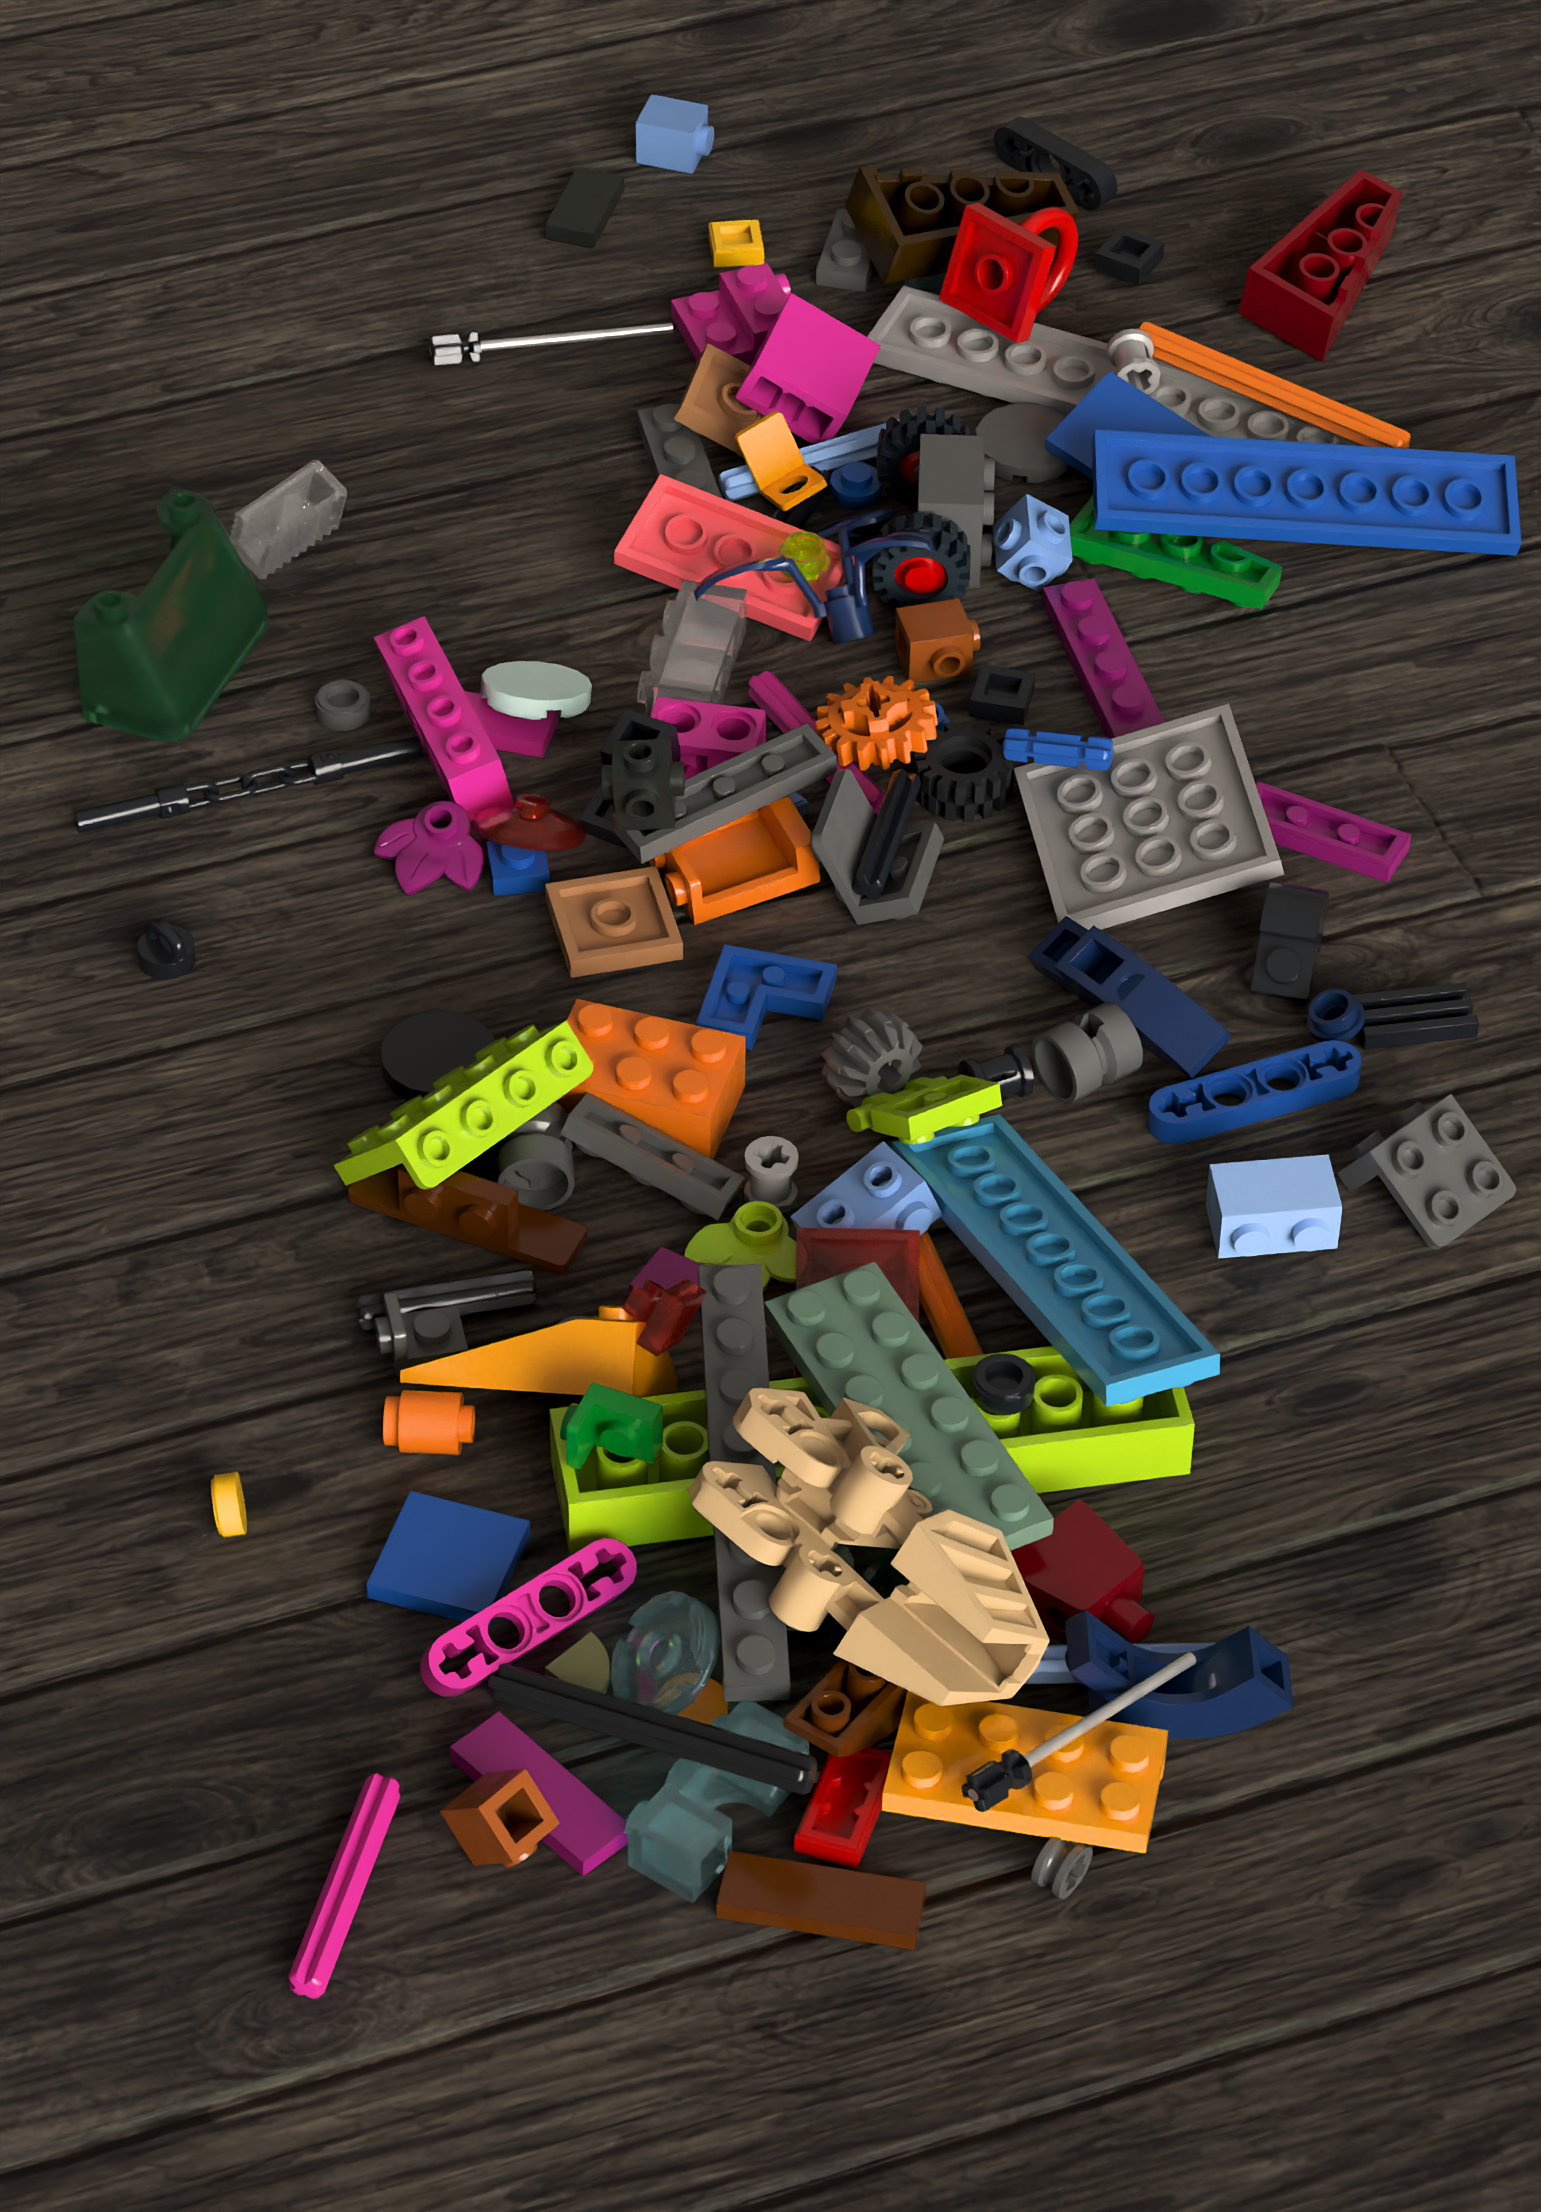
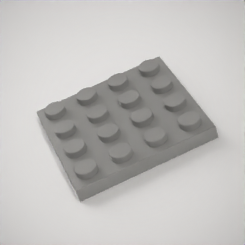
M1229 704L1112 738L1114 755L1110 769L1106 771L1086 769V763H1080L1079 768L1035 764L1033 762L1014 768L1058 923L1067 916L1088 930L1093 925L1101 930L1284 875L1281 859Z

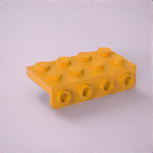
M908 1691L883 1790L882 1811L1051 1838L1053 1836L1065 1841L1146 1854L1159 1784L1165 1767L1168 1730L1105 1720L1031 1767L1032 1780L1028 1785L1019 1790L1009 1789V1797L987 1811L980 1812L975 1809L973 1800L963 1797L961 1786L967 1782L966 1776L989 1761L1000 1762L1001 1754L1010 1749L1016 1750L1024 1756L1084 1717L988 1701L940 1706Z

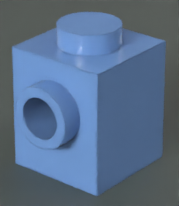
M651 94L636 121V163L693 174L703 155L708 156L713 146L714 127L708 126V105Z

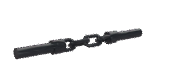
M418 736L341 753H338L336 749L309 755L306 760L286 765L271 766L254 770L247 774H238L185 786L183 783L157 788L154 790V794L76 810L73 812L74 822L78 833L154 816H160L161 819L188 814L192 809L205 807L214 802H226L250 795H260L282 790L288 786H298L312 782L315 785L342 780L345 774L422 758V746ZM309 769V775L295 777V770ZM278 774L281 780L280 782L258 786L255 779ZM241 783V790L219 794L218 787ZM203 790L205 798L189 801L188 793Z

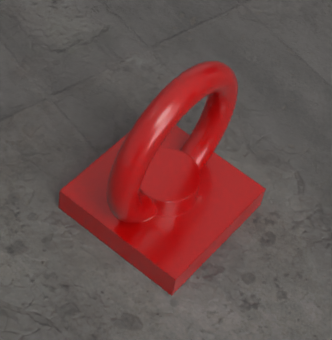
M980 203L966 205L939 300L1015 343L1029 340L1036 315L1045 309L1057 296L1073 267L1078 247V230L1073 217L1062 208L1046 207L1035 211L1018 225ZM1048 228H1055L1058 235L1057 250L1054 244L1037 235Z

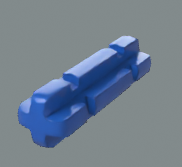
M1012 727L1007 729L1003 740L1004 758L1015 762L1027 763L1028 757L1034 758L1035 764L1079 768L1080 763H1086V769L1106 771L1110 769L1114 755L1113 741L1108 737L1089 736L1088 741H1083V735L1038 730L1036 735H1031L1030 729Z

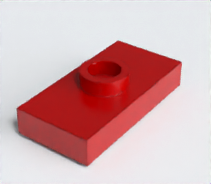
M868 1747L853 1755L839 1758L829 1753L794 1837V1852L858 1869L882 1809L883 1790L892 1757L891 1752Z

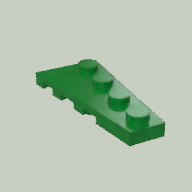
M1093 495L1069 525L1072 555L1079 557L1083 562L1104 564L1128 571L1137 578H1153L1178 585L1186 592L1205 593L1223 598L1238 607H1254L1262 610L1280 585L1282 566L1226 541L1211 545L1204 542L1202 536L1094 530Z

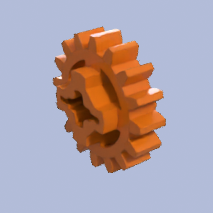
M887 676L882 684L879 681H873L871 677H866L858 688L849 683L844 684V694L842 696L829 693L826 696L827 706L817 708L818 720L815 721L817 735L838 756L839 766L842 767L857 761L859 762L860 771H866L871 763H874V766L880 765L883 770H887L894 759L907 764L911 762V751L925 753L928 750L927 741L936 740L937 737L936 726L938 722L935 701H930L929 691L926 688L915 691L914 681L907 680L901 685H894L893 676Z

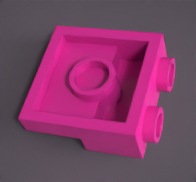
M768 263L745 266L741 269L719 273V290L700 292L692 296L671 300V317L696 361H698L707 343L751 366L771 324L791 294L789 282L784 273L774 275Z

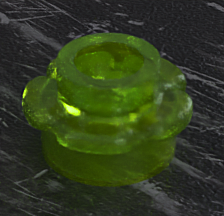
M808 531L795 532L789 535L779 548V555L791 558L807 582L817 580L819 573H824L829 569L831 563L830 554L826 552V545L823 539L815 533ZM781 571L785 576L791 577L789 573Z

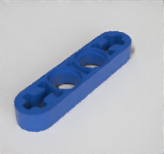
M1336 1040L1324 1041L1163 1087L1150 1097L1147 1121L1149 1132L1155 1139L1174 1145L1183 1144L1346 1097L1354 1093L1359 1086L1362 1057L1354 1046L1346 1042ZM1277 1078L1288 1079L1296 1087L1291 1090L1281 1091L1270 1087L1267 1082ZM1228 1093L1240 1097L1243 1102L1235 1106H1225L1217 1103L1213 1098L1219 1094Z

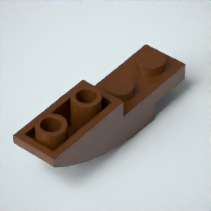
M841 1659L784 1718L783 1727L838 1758L853 1755L882 1740L899 1727L908 1690Z

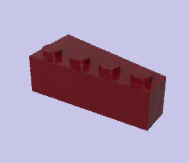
M1361 168L1249 267L1238 313L1318 361L1323 362L1392 237L1403 192Z

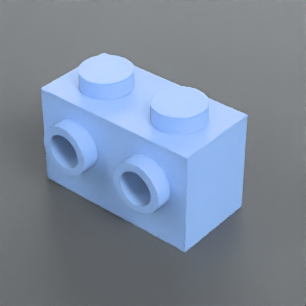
M1329 1155L1209 1165L1206 1210L1218 1258L1338 1248L1342 1204Z

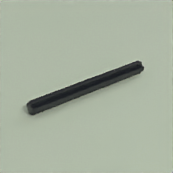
M511 1664L499 1665L495 1675H490L488 1680V1686L492 1688V1697L496 1701L800 1795L810 1793L813 1784L818 1782L820 1777V1771L817 1769V1760L811 1755Z

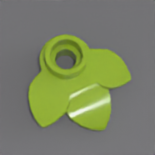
M752 1201L742 1205L729 1223L710 1224L703 1227L695 1234L685 1250L686 1258L702 1265L761 1264L763 1292L772 1278L788 1283L798 1282L803 1276L807 1264L806 1252L803 1246L789 1237L788 1223L782 1216L781 1211L775 1205L764 1201Z

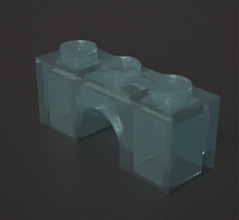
M740 1701L728 1716L720 1715L711 1724L718 1728L809 1755V1741L784 1728V1719L753 1701ZM680 1758L669 1771L665 1785L650 1801L642 1800L639 1802L627 1820L625 1833L628 1835V1866L689 1902L694 1903L725 1868L729 1851H732V1819L714 1808L725 1803L738 1802L748 1804L771 1816L792 1792Z

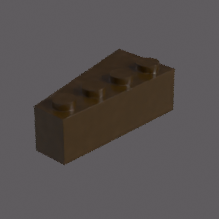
M859 167L845 203L849 216L883 284L946 273L966 205L980 203L1018 225L1035 211L1046 207H1059L1066 210L1075 222L1079 215V210L1059 173L996 171L994 178L975 176L970 173V170H951L949 176L922 175V170L918 168H901L899 174H878L877 167ZM1048 228L1037 235L1054 244L1057 250L1058 235L1055 228Z

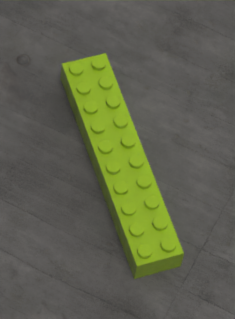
M1054 1346L944 1359L1037 1494L1190 1474L1195 1423L1184 1387H1173L1138 1397L1129 1403L1105 1406ZM994 1354H1012L1024 1359L1031 1365L1035 1373V1392L1033 1401L1025 1410L1013 1415H995L981 1409L975 1403L971 1392L972 1373L977 1363L983 1358ZM803 1377L769 1381L770 1389L804 1392L820 1417L830 1418ZM705 1390L641 1397L642 1399L662 1405L663 1447L653 1464L630 1456H618L608 1449L594 1445L580 1470L567 1466L566 1441L560 1438V1429L568 1407L550 1409L551 1463L570 1554L576 1553L592 1542L603 1538L616 1539L626 1546L713 1535V1524L692 1505L688 1491L702 1467L709 1462ZM779 1461L775 1462L776 1486L785 1469V1466Z

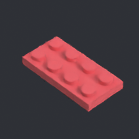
M662 474L659 475L614 550L615 565L693 596L698 583L716 570L744 560L785 555L786 558H791L822 603L827 602L826 590L840 587L845 582L842 560L839 555L841 553L840 544ZM852 556L853 566H854V556ZM748 571L717 582L700 597L703 600L811 642L824 617L816 619L812 605L791 575L784 571Z

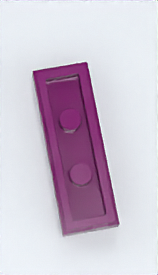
M1259 781L1255 782L1275 844L1386 883L1389 882L1410 849L1411 834Z
M500 1711L450 1746L451 1762L474 1782L487 1772L526 1768L560 1822L557 1827L541 1840L583 1877L632 1841V1825Z

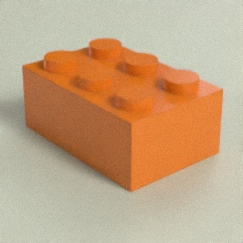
M576 999L567 1022L592 1061L593 1073L589 1078L556 1100L555 1103L560 1104L570 1114L587 1092L713 1160L745 1088L746 1036Z

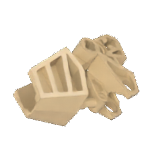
M769 1388L751 1389L733 1416V1425L736 1431L772 1463L779 1461L785 1466L782 1477L778 1480L777 1487L763 1465L711 1461L702 1467L688 1491L691 1503L696 1510L744 1552L764 1564L772 1566L784 1565L787 1568L769 1596V1605L773 1613L787 1625L806 1632L816 1631L827 1614L830 1613L847 1630V1633L834 1651V1655L940 1706L1012 1698L1037 1669L1050 1639L1002 1531L949 1509L928 1517L932 1512L930 1501L921 1493L907 1489L913 1480V1474L909 1466L897 1456L911 1435L883 1411L843 1397L833 1412L831 1419L821 1418L804 1392ZM867 1427L877 1430L878 1432L883 1434L887 1440H883L875 1436L869 1431ZM838 1544L900 1549L892 1560L891 1565L909 1580V1583L895 1587L890 1597L884 1599L833 1551Z

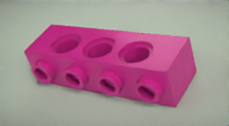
M425 616L375 636L374 640L388 682L416 736H418L421 746L450 802L463 807L469 816L470 822L513 804L514 801L501 760Z

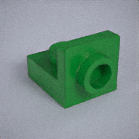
M592 1382L580 1404L572 1403L568 1407L561 1424L560 1438L566 1441L567 1466L580 1470L594 1445L608 1449L618 1456H630L653 1464L663 1447L662 1405Z

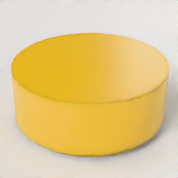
M238 1472L214 1475V1478L211 1479V1494L219 1534L224 1538L246 1534V1509Z

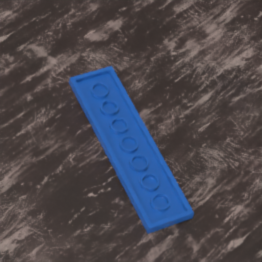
M1102 429L1094 430L1091 441L1094 530L1516 556L1521 546L1514 455Z

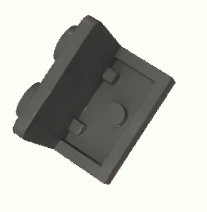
M844 769L835 772L829 791L825 795V801L817 823L811 833L810 843L814 857L824 865L835 885L838 899L843 904H846L857 925L888 919L899 920L918 914L945 838L936 822L905 827L881 896L876 899H869L865 894L857 895L853 890L852 883L877 815L852 771Z
M1452 1094L1427 1110L1418 1101L1390 1121L1396 1129L1393 1134L1385 1139L1381 1132L1377 1130L1349 1150L1356 1160L1337 1173L1350 1193L1378 1175L1425 1243L1435 1250L1441 1249L1511 1199L1516 1192L1514 1182Z

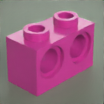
M656 696L651 717L676 726L680 745V761H683L685 780L766 743V710Z

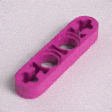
M603 1538L594 1541L446 1632L424 1652L420 1661V1674L425 1685L432 1692L442 1697H456L464 1694L488 1679L490 1675H494L496 1670L499 1669V1665L514 1663L615 1600L633 1583L637 1574V1562L632 1551L624 1543L616 1539ZM612 1561L617 1571L612 1575L611 1579L608 1576L603 1577L585 1590L579 1580L587 1576L599 1562L605 1564ZM556 1586L562 1589L570 1601L568 1615L553 1617L547 1614L539 1602L541 1588ZM504 1617L516 1625L519 1631L517 1647L503 1649L491 1641L488 1634L490 1619ZM473 1644L479 1655L466 1663L459 1671V1675L455 1671L446 1675L441 1671L439 1665L445 1659V1655L449 1658H454Z

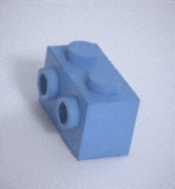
M883 1141L790 1216L808 1250L834 1276L872 1262H876L879 1268H881L884 1262L906 1244L922 1235L933 1222L942 1216V1212L926 1181Z

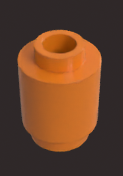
M402 1390L401 1396H386L383 1417V1440L385 1446H399L400 1453L460 1455L462 1443H473L475 1434V1406L464 1405L462 1392Z

